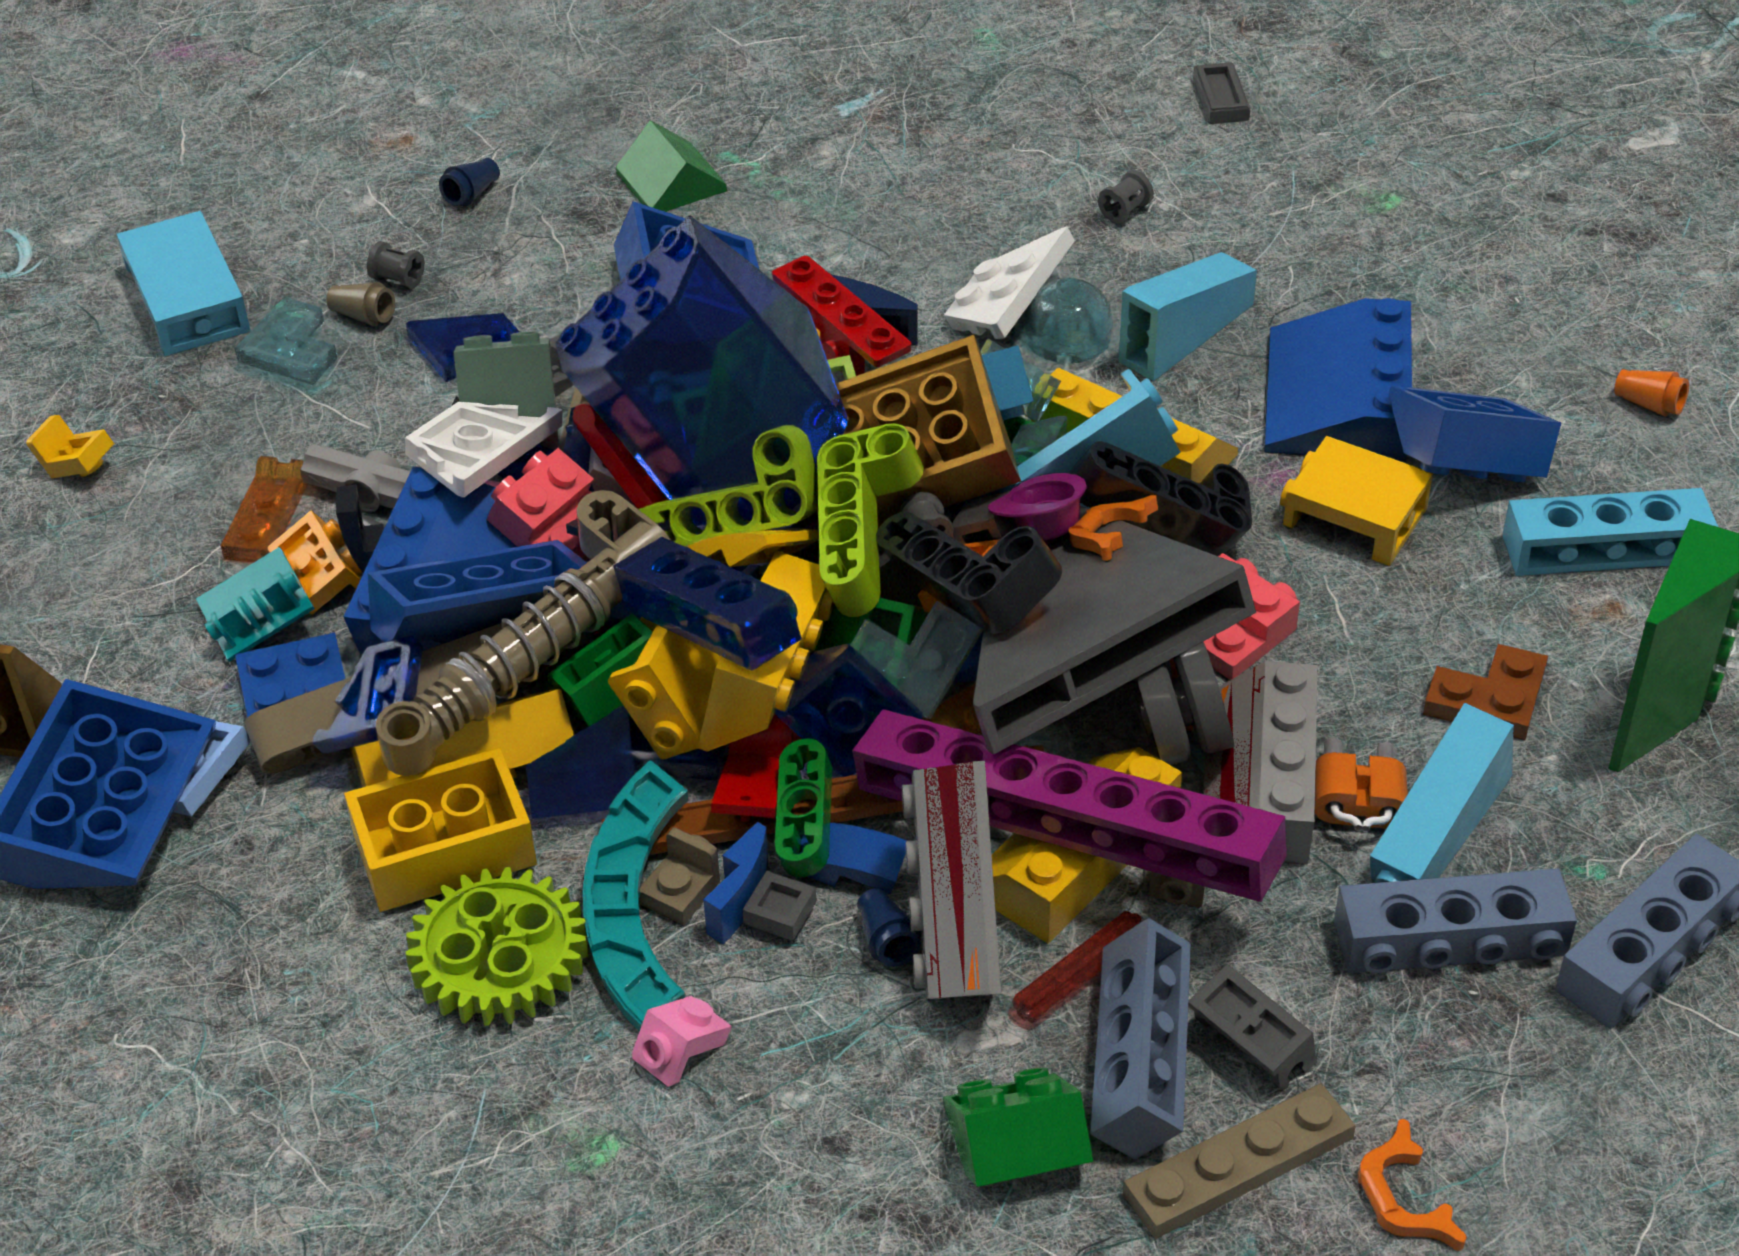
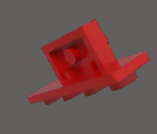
M805 255L792 260L772 271L773 280L797 300V313L821 331L817 352L825 360L850 355L855 374L858 376L865 373V359L874 367H881L911 352L910 340L809 256Z

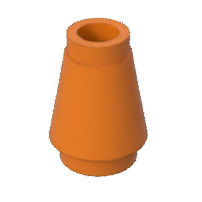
M1622 369L1617 376L1614 393L1618 397H1623L1630 402L1667 417L1669 413L1679 415L1682 412L1689 393V381L1686 378H1681L1678 372L1629 371Z

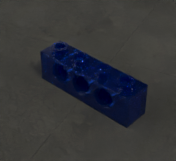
M664 537L658 538L613 565L627 610L751 671L802 639L796 620L798 610L794 600L787 592Z

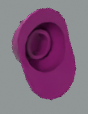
M1052 473L1033 477L1021 482L1008 494L990 503L988 510L994 515L1011 517L1016 528L1022 526L1033 527L1046 545H1049L1055 538L1068 534L1069 527L1074 526L1079 521L1080 499L1087 489L1085 479L1069 473Z

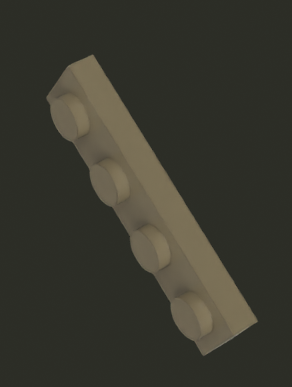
M1320 1083L1123 1182L1122 1195L1154 1239H1157L1352 1140L1356 1125L1324 1085Z

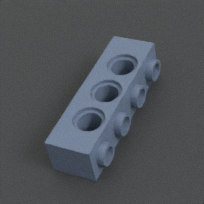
M1696 833L1564 955L1555 991L1609 1029H1612L1627 1014L1632 1017L1637 1016L1647 1005L1652 996L1653 989L1660 982L1668 985L1679 975L1688 955L1694 950L1698 953L1705 951L1716 937L1719 926L1726 919L1734 922L1739 918V860Z
M1559 868L1339 886L1334 917L1347 973H1383L1395 969L1419 967L1435 969L1445 965L1494 964L1505 960L1530 958L1540 960L1551 959L1556 956H1564L1569 951L1577 922Z
M1149 917L1103 947L1090 1131L1092 1136L1134 1160L1182 1133L1184 1124L1191 943Z

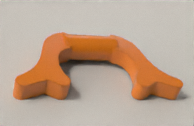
M1150 495L1130 502L1102 504L1086 510V513L1074 526L1069 527L1070 543L1075 548L1099 554L1103 561L1112 559L1113 551L1123 547L1121 532H1095L1102 525L1117 520H1129L1137 523L1147 522V516L1158 510L1156 495Z
M1400 1119L1393 1137L1363 1157L1357 1174L1358 1183L1362 1185L1377 1216V1223L1384 1230L1396 1236L1436 1239L1456 1251H1461L1464 1248L1467 1236L1451 1220L1453 1212L1451 1205L1445 1203L1430 1213L1412 1214L1405 1211L1402 1206H1398L1383 1175L1385 1167L1396 1163L1417 1165L1420 1163L1423 1153L1422 1147L1411 1140L1409 1121Z

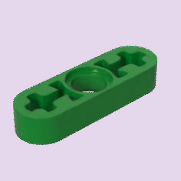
M809 738L800 739L789 744L782 751L779 759L775 850L784 870L794 877H808L816 874L826 865L829 858L832 765L822 743ZM808 762L807 776L809 780H802L799 771L803 770L805 763ZM813 799L817 801L816 806L806 814L796 815L791 813L794 805L802 800ZM799 834H805L809 844L805 845L803 853L798 854L801 850Z

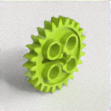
M505 867L500 878L496 879L492 878L487 868L482 869L481 880L475 883L465 874L461 875L460 889L455 891L449 886L442 885L440 889L443 900L440 902L426 898L424 900L426 915H413L412 921L415 931L406 933L409 950L405 954L415 989L422 988L424 1001L427 1004L438 1001L440 1012L443 1016L451 1013L458 1007L461 1023L468 1022L475 1012L481 1013L484 1026L490 1025L496 1013H502L508 1024H513L515 1010L523 1009L531 1018L535 1017L534 1003L540 1000L549 1006H555L554 989L570 992L572 990L570 975H582L583 966L581 958L588 957L586 920L581 916L579 902H570L569 890L566 887L554 891L553 880L550 876L534 884L533 872L530 869L524 872L519 879H513L510 867Z

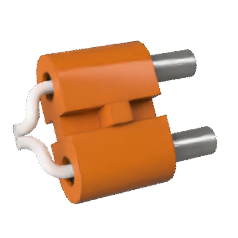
M1335 737L1325 740L1324 755H1321L1315 764V814L1317 817L1331 824L1351 826L1353 824L1356 831L1368 832L1370 827L1387 829L1408 795L1406 767L1402 762L1395 759V747L1388 742L1380 743L1376 748L1377 756L1369 755L1368 766L1356 765V754L1342 753L1341 740ZM1355 816H1365L1363 824Z

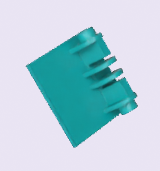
M280 547L196 598L207 620V623L204 624L207 631L215 641H218L229 662L236 658L235 654L252 649L315 609Z

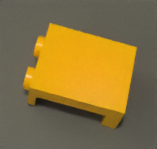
M1326 436L1315 452L1309 451L1306 454L1298 477L1295 480L1289 479L1283 488L1280 497V505L1285 507L1283 525L1293 528L1302 514L1306 513L1375 538L1372 560L1390 566L1427 510L1433 473Z
M688 594L645 609L640 621L653 633L636 663L612 672L608 679L609 685L661 759H667L698 749L715 668L724 652L722 645Z

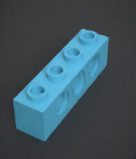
M1702 488L1509 500L1502 537L1515 575L1523 576L1670 566L1689 519L1716 527L1718 525Z

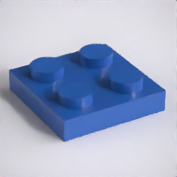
M335 632L235 654L247 718L263 708L346 679Z

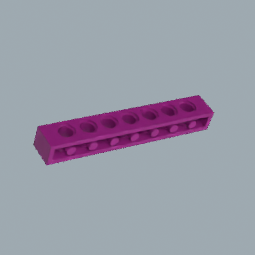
M884 709L853 749L859 790L902 801V785L912 784L911 775L913 770L985 761L989 826L1258 902H1262L1287 857L1285 816L1016 744H1012L993 755L988 752L982 735Z

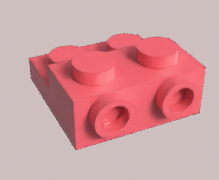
M559 448L548 456L539 451L524 466L522 470L524 476L516 481L509 475L498 484L491 495L495 502L486 520L517 547L559 540L586 561L588 557L581 550L579 537L568 534L566 524L577 519L576 510L578 503L584 496L591 493L589 489L594 478Z
M1222 553L1218 557L1244 566L1256 610L1255 614L1204 641L1213 669L1229 680H1232L1296 630L1300 601L1297 600L1293 589L1286 583L1277 582L1273 585L1260 577L1256 567L1249 560L1239 558L1235 561Z

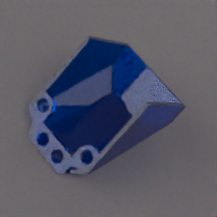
M690 215L678 227L669 229L657 247L644 259L634 262L628 269L626 276L610 291L599 295L592 308L576 323L569 324L555 342L562 371L669 500L758 482L753 461L752 448L754 442L761 433L783 425L798 427L807 435L818 477L817 456L820 448L831 438L843 435L849 421L809 308ZM777 437L773 444V451L780 461L786 463L790 457V448L783 439ZM787 487L784 493V501L792 510L800 503L801 498L795 489ZM740 497L737 503L739 514L745 520L751 521L754 515L753 506L746 498ZM694 506L691 512L692 521L697 528L705 530L707 524L706 516L700 508Z

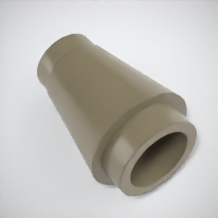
M380 282L333 285L327 293V306L331 311L338 312L371 326L388 322L395 310V297L392 290L386 288Z

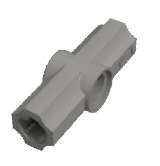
M312 444L305 452L304 462L300 469L304 483L337 492V487L357 485L361 511L369 513L376 511L380 505L394 508L411 472L402 469L396 459L383 451H370L363 458Z

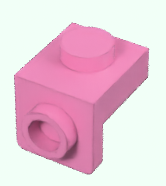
M693 996L654 1007L646 1012L632 1051V1058L666 1086H672L680 1082L688 1058L725 1045L732 1026L715 1014L713 1008L708 1003Z

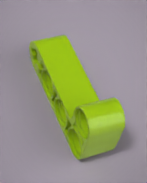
M896 423L831 438L822 445L817 456L820 574L836 608L842 615L848 617H859L875 608L880 599L879 544L876 541V533L878 531L877 496L912 487L920 480L924 471L923 464L908 430L903 425Z
M783 425L760 434L752 448L758 482L657 502L638 510L655 523L670 520L671 528L664 531L670 538L674 548L691 545L719 535L763 531L792 525L812 516L818 510V477L809 439L800 428L793 425ZM777 437L783 439L790 448V457L786 463L780 461L773 451V444ZM787 487L795 489L801 498V507L798 512L791 510L784 501V493ZM740 497L746 498L753 506L754 515L751 521L745 520L739 514L737 503ZM694 506L700 508L706 516L707 524L705 530L697 528L692 521L691 512Z

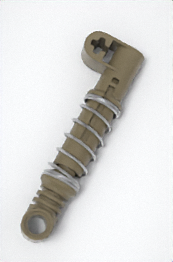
M594 491L584 496L578 503L576 510L581 550L591 560L578 570L570 568L557 576L554 588L547 585L544 586V597L534 605L524 602L523 613L515 620L502 619L503 629L492 638L487 635L480 636L481 646L470 655L466 652H460L459 659L453 658L440 669L439 679L434 682V685L426 688L424 693L417 695L414 701L396 702L383 709L378 715L376 730L383 763L388 770L403 776L416 775L425 771L433 763L436 754L435 750L444 743V740L451 738L454 732L464 727V724L472 720L480 722L496 711V697L513 698L516 695L519 682H532L536 680L539 667L542 664L552 666L557 663L562 648L573 649L577 647L582 632L593 633L600 629L609 620L613 607L675 559L674 546L665 531L626 499L613 491ZM611 531H613L614 542L611 541ZM573 639H575V642H574V643H572V644H570V645H567V644L570 643ZM553 655H555L554 659H552V660H550V661H547V660L550 659ZM464 657L469 660L470 664L465 661ZM534 671V673H533V675H532L531 677L526 678L528 675H530V674ZM513 688L511 693L504 695Z

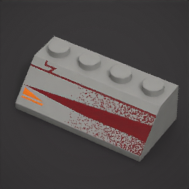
M1264 661L1219 687L1235 747L1211 754L1206 753L1203 794L1285 816L1287 857L1284 862L1308 864L1315 811L1318 665Z
M985 761L913 770L911 775L912 784L902 785L904 819L914 818L916 840L905 842L907 874H918L919 897H909L911 931H922L923 954H913L915 988H925L926 999L1001 994Z

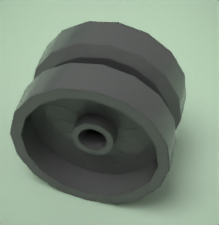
M1204 641L1173 657L1178 678L1170 679L1165 662L1135 678L1138 690L1134 691L1147 736L1153 737L1159 759L1169 765L1189 760L1191 748L1185 727L1190 725L1194 727L1201 749L1208 754L1235 747L1223 699Z

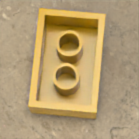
M501 747L431 767L416 775L400 776L344 793L353 834L379 912L442 894L440 889L442 885L449 886L454 890L461 888L460 876L464 874L475 883L481 880L482 869L487 868L492 878L501 876L505 867H510L511 872L537 865L531 823Z

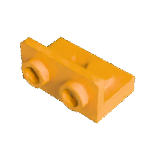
M312 510L267 547L269 552L278 547L284 552L315 608L309 612L312 615L334 598L349 583L354 588H357L363 572L359 569L345 544L339 524L333 519L327 523L324 522Z

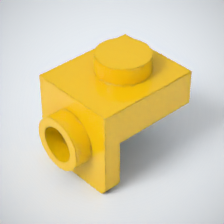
M60 415L49 416L26 441L28 448L52 479L77 474L81 477L90 475L101 467L104 462L102 457L115 444L104 429L73 434Z

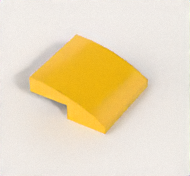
M782 528L719 535L691 544L677 551L676 556L683 571L768 563L771 561L775 551L794 555L818 541L819 532L817 529Z

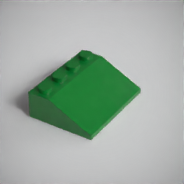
M1689 519L1645 622L1608 769L1620 772L1697 721L1706 700L1713 703L1716 702L1725 673L1716 671L1717 665L1726 667L1736 638L1726 635L1728 628L1737 630L1739 625V598L1737 597L1739 591V533Z

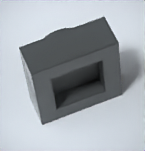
M766 871L743 908V922L751 927L794 941L817 902L816 887Z

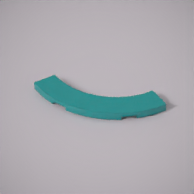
M651 760L631 777L611 803L609 814L604 820L598 835L594 836L583 882V917L586 920L587 939L596 970L611 999L625 1018L639 1032L648 1009L685 998V992L670 978L654 955L645 938L640 919V885L647 858L662 829L674 814L689 801L688 790Z

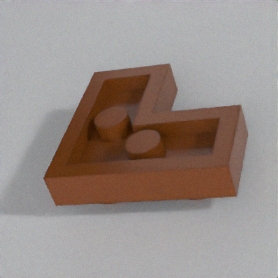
M1498 644L1488 678L1436 666L1425 700L1423 715L1453 722L1463 704L1467 703L1513 724V737L1526 740L1548 656Z

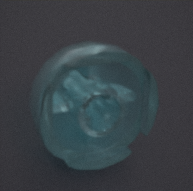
M1069 277L1045 283L1026 308L1024 316L1025 343L1033 353L1049 361L1057 362V355L1064 357L1072 356L1071 363H1082L1097 358L1110 345L1113 332L1110 303L1097 286L1081 279Z

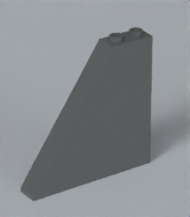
M1080 506V518L1086 513L1088 508ZM1121 520L1102 525L1095 532H1121L1123 547L1113 551L1112 559L1108 561H1103L1101 556L1093 551L1073 547L1070 543L1069 533L1055 538L1047 546L1062 566V575L1059 582L1010 630L993 634L983 629L973 706L988 752L993 755L1255 614L1256 610L1244 566Z

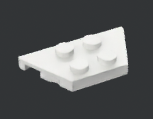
M1068 227L1060 228L996 259H989L979 264L973 271V277L965 287L955 294V301L944 314L951 329L958 331L970 330L972 334L982 335L987 331L985 329L987 328L991 330L996 339L1005 338L1075 242Z
M457 402L405 437V455L457 496L466 497L561 428L563 409L548 407L547 413L541 417L518 416V405H484L482 403Z

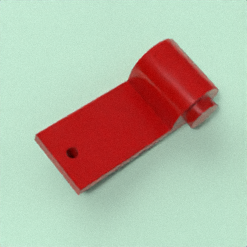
M788 706L785 712L777 709L766 730L729 743V754L711 802V813L740 815L742 822L750 821L752 816L775 818L777 812L780 755L792 742L807 738V718L798 716L797 706Z

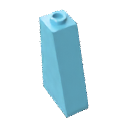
M1220 252L1127 287L1122 291L1118 362L1155 381L1253 306L1257 270Z
M1467 703L1463 704L1370 854L1371 880L1375 881V883L1440 877L1512 776L1513 724Z

